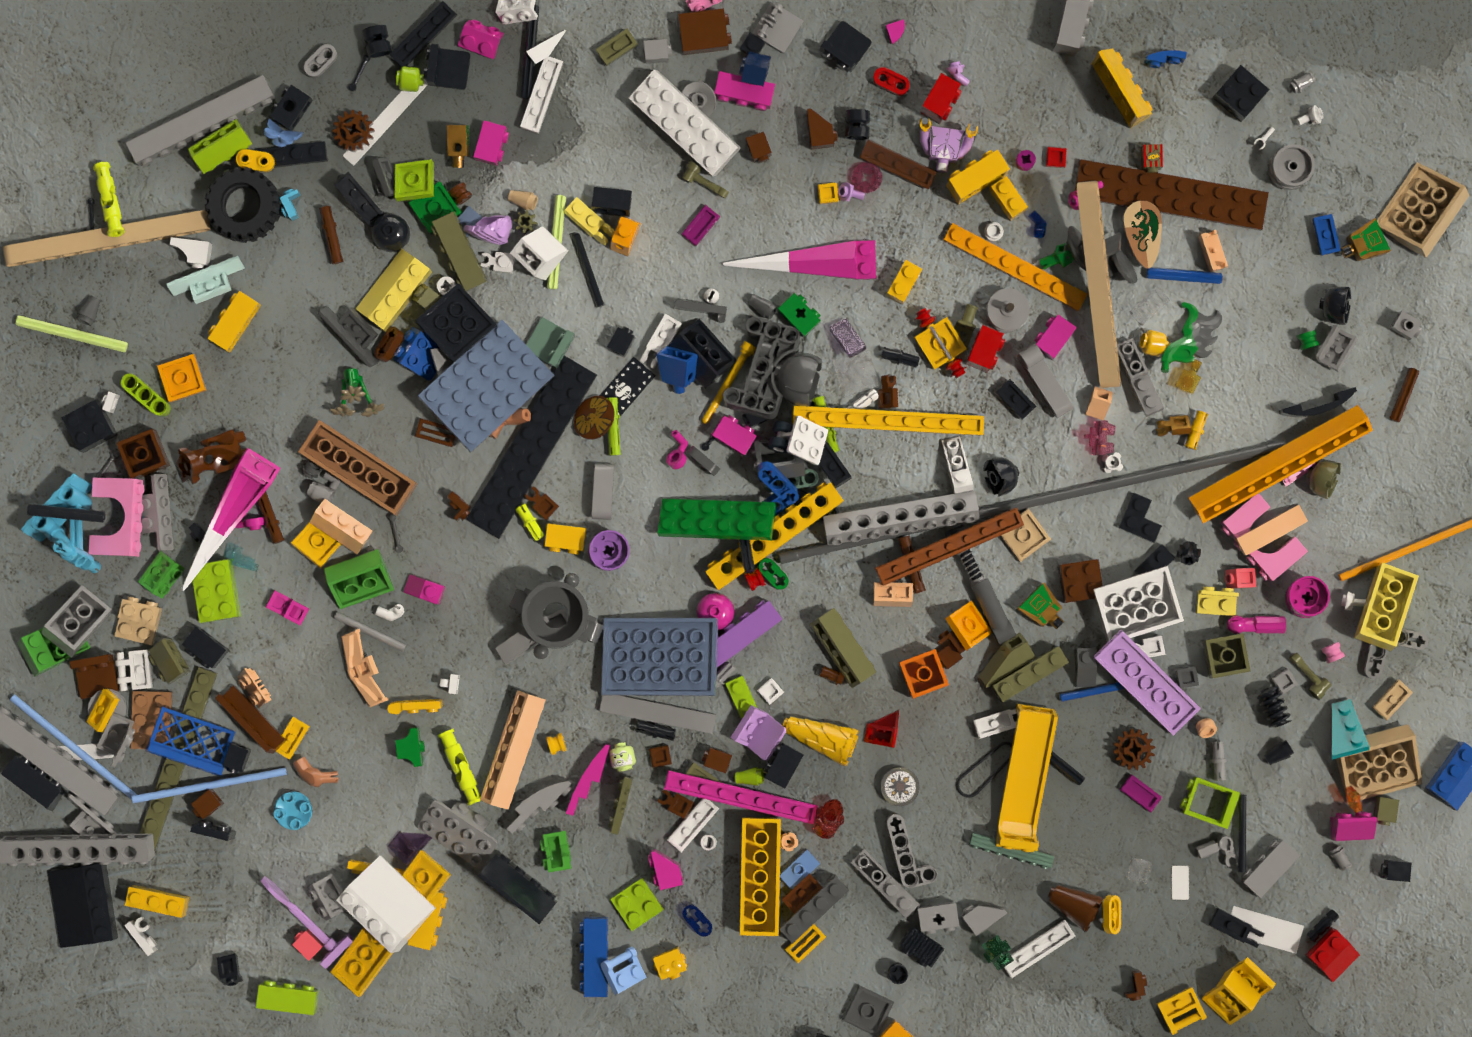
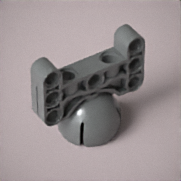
M758 317L749 318L746 322L747 334L750 338L759 340L744 389L727 388L723 393L725 406L731 410L768 420L774 419L777 416L783 397L796 406H810L820 378V374L816 371L821 370L822 359L809 353L797 354L800 334L796 328ZM753 325L760 327L757 331L750 330ZM771 330L778 332L775 336L768 334ZM790 335L796 336V339L793 341H788L787 337ZM760 365L767 367L764 371H758L757 368ZM735 395L737 397L735 401L730 402L727 400L729 396ZM750 400L756 402L752 407L746 406V403ZM768 405L774 407V409L770 412H766L764 410V408Z

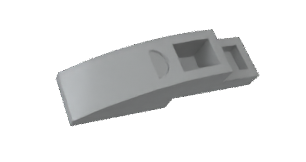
M1133 338L1118 344V357L1135 398L1140 403L1145 416L1148 417L1164 410V406L1148 375L1147 367Z
M563 609L543 617L546 625L551 628H561L568 621V617ZM524 628L496 647L495 650L504 665L533 650L538 643L528 635Z
M568 780L555 783L532 794L515 808L520 815L507 829L512 834L515 831L519 833L526 826L524 822L527 818L533 819L539 813L537 809L539 806L544 811L547 809L551 811L559 803L557 801L558 797L561 794L565 797L571 791L570 785L572 782Z
M865 849L851 862L906 919L920 906Z

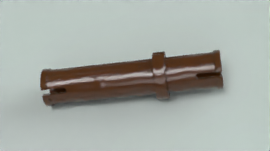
M331 206L319 208L323 224L321 227L326 236L331 264L342 263L344 260L336 233L337 224L334 222Z
M265 491L258 499V504L266 523L264 526L269 531L272 543L277 544L285 539L279 527L280 522L276 519Z
M909 535L898 539L903 555L914 551ZM920 570L910 574L909 577L911 583H913L914 594L926 591Z

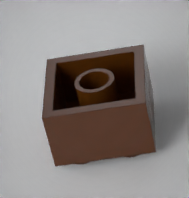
M150 429L116 443L130 479H139L170 466L157 430Z
M1099 559L1058 565L1064 603L1095 599L1093 589L1103 586Z

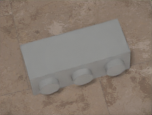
M1275 839L1268 846L1269 851L1265 855L1261 854L1255 860L1256 865L1252 869L1248 868L1242 874L1243 879L1241 882L1259 898H1262L1300 857L1282 839L1278 841Z

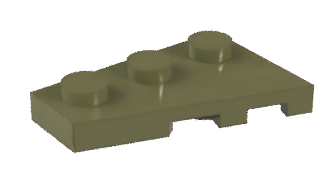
M625 776L624 780H620L618 790L621 791L620 797L615 799L613 807L616 810L615 817L611 816L608 828H612L611 833L617 835L620 831L633 778Z

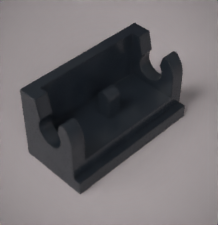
M594 187L592 211L597 214L630 217L632 191Z

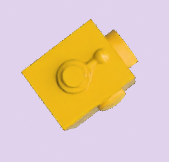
M679 947L653 956L655 963L653 967L658 972V977L661 980L668 977L670 980L680 977L681 972L687 970L686 958L680 952Z

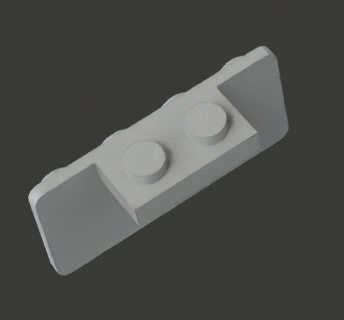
M434 800L418 824V828L477 869H481L498 844L495 838L484 832L490 822L459 801L450 809L440 801Z

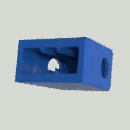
M666 346L656 354L661 379L664 383L673 385L674 393L682 394L685 392V387L695 380L698 356L692 352Z

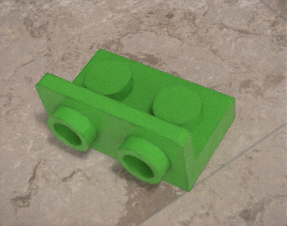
M160 551L138 582L152 594L164 598L185 568Z

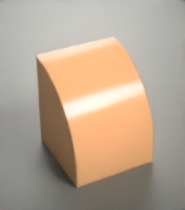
M1095 386L1086 415L1104 421L1111 404L1113 392Z

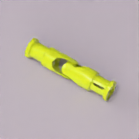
M99 162L93 166V170L97 175L96 184L101 194L100 200L103 216L108 225L107 234L109 237H119L125 233V230L121 225V211L115 194L114 180L109 171L111 166L108 162Z
M451 729L437 736L443 742L446 757L456 775L461 791H464L468 801L467 805L469 806L481 801V796L477 790V782L469 769V764L460 743H457L453 734L454 729ZM455 757H458L462 762L455 764Z

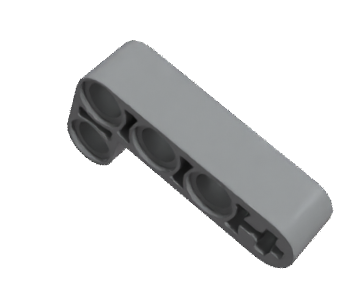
M1036 344L1017 355L1020 364L1057 419L1074 408L1043 360L1044 355Z
M896 813L889 815L886 825L902 884L907 888H914L933 883L938 876L936 869L931 865L919 867L915 865L904 819ZM896 817L897 820H900L898 829H903V832H897L892 835V831L896 832L894 825H890V822ZM898 836L905 838L903 846L895 845V839ZM908 855L910 862L907 865L900 864L901 856ZM926 869L933 870V877L931 879L923 877ZM907 874L915 876L913 883H905L904 878Z

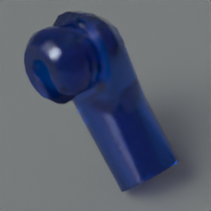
M1034 210L1028 217L1035 223L1033 235L1039 239L1045 236L1047 223Z

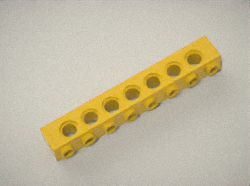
M826 481L816 488L818 490L813 495L808 493L801 498L802 503L798 506L793 504L785 510L786 514L780 518L777 515L775 517L773 529L779 532L777 540H760L764 546L759 552L753 549V543L756 540H750L754 565L844 502L831 482L828 484ZM818 496L826 498V504L822 507L817 506L815 503V499ZM802 507L810 509L809 517L803 518L800 516V509ZM787 518H792L795 521V526L792 529H787L784 526V521ZM740 547L735 551L731 548L723 554L724 558L721 561L717 562V560H714L707 565L708 570L705 572L718 590H721L745 572L743 563L737 559L738 553L741 552ZM726 562L732 565V571L729 574H725L722 571V565Z

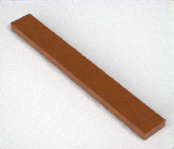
M1017 507L875 567L882 586L1022 527L1024 523Z

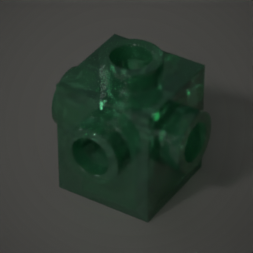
M997 935L982 944L986 951L983 953L988 963L992 962L998 971L1014 961L1009 953L1011 947L1006 939L1002 941Z

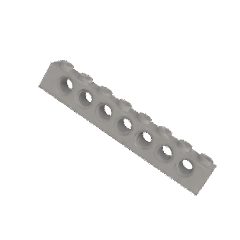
M974 490L823 516L828 545H840L845 542H859L869 538L877 539L880 536L886 535L895 536L899 533L916 532L921 529H935L945 525L953 526L956 523H971L979 520V508Z
M153 834L4 836L0 839V864H7V866H16L19 863H25L26 866H33L37 863H44L46 866L56 863H62L63 865H72L74 863L90 865L93 862H100V865H107L111 862H118L120 865L129 864L130 862L146 864L155 856ZM129 846L135 849V853L130 851ZM55 847L60 850L61 854L56 852ZM74 847L79 850V854L74 851ZM92 847L96 848L98 853H95ZM111 847H114L117 853L112 852ZM18 848L22 849L24 855L19 852ZM37 848L42 851V854L38 853Z

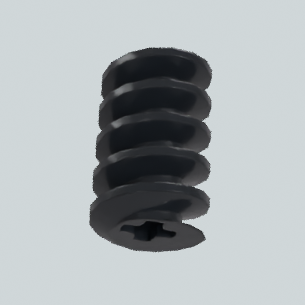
M1278 685L1261 690V694L1257 696V699L1264 700L1260 703V706L1267 707L1262 712L1270 714L1265 718L1266 720H1272V723L1268 726L1269 728L1279 727L1293 721L1286 720L1290 717V713H1283L1287 710V706H1281L1285 700L1278 699L1282 694L1280 691H1275L1279 687Z

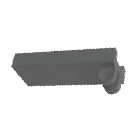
M675 300V309L718 315V322H725L727 307Z

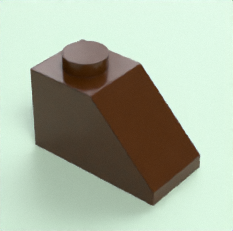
M811 108L807 109L811 150L834 147V142L838 141L837 131L833 130L832 124Z

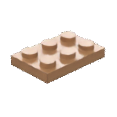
M132 691V721H134L133 729H135L131 742V749H146L161 707L172 710V692ZM164 712L162 717L165 727L171 724L172 715ZM171 727L166 728L171 737ZM164 730L156 734L154 741L159 743L168 741Z

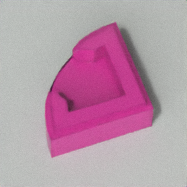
M904 19L886 25L891 44L896 43L903 35L905 29Z

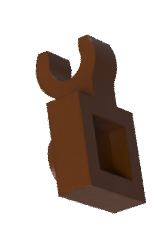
M881 376L882 389L878 390L879 409L897 408L898 388H893L896 384V376Z

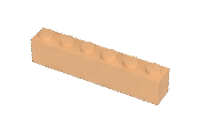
M517 690L480 798L481 801L493 806L509 809L541 712L544 708L545 699Z

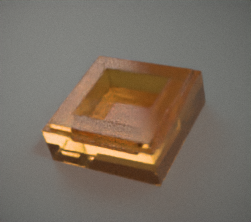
M1352 786L1346 787L1347 804L1356 813L1362 811L1360 794Z

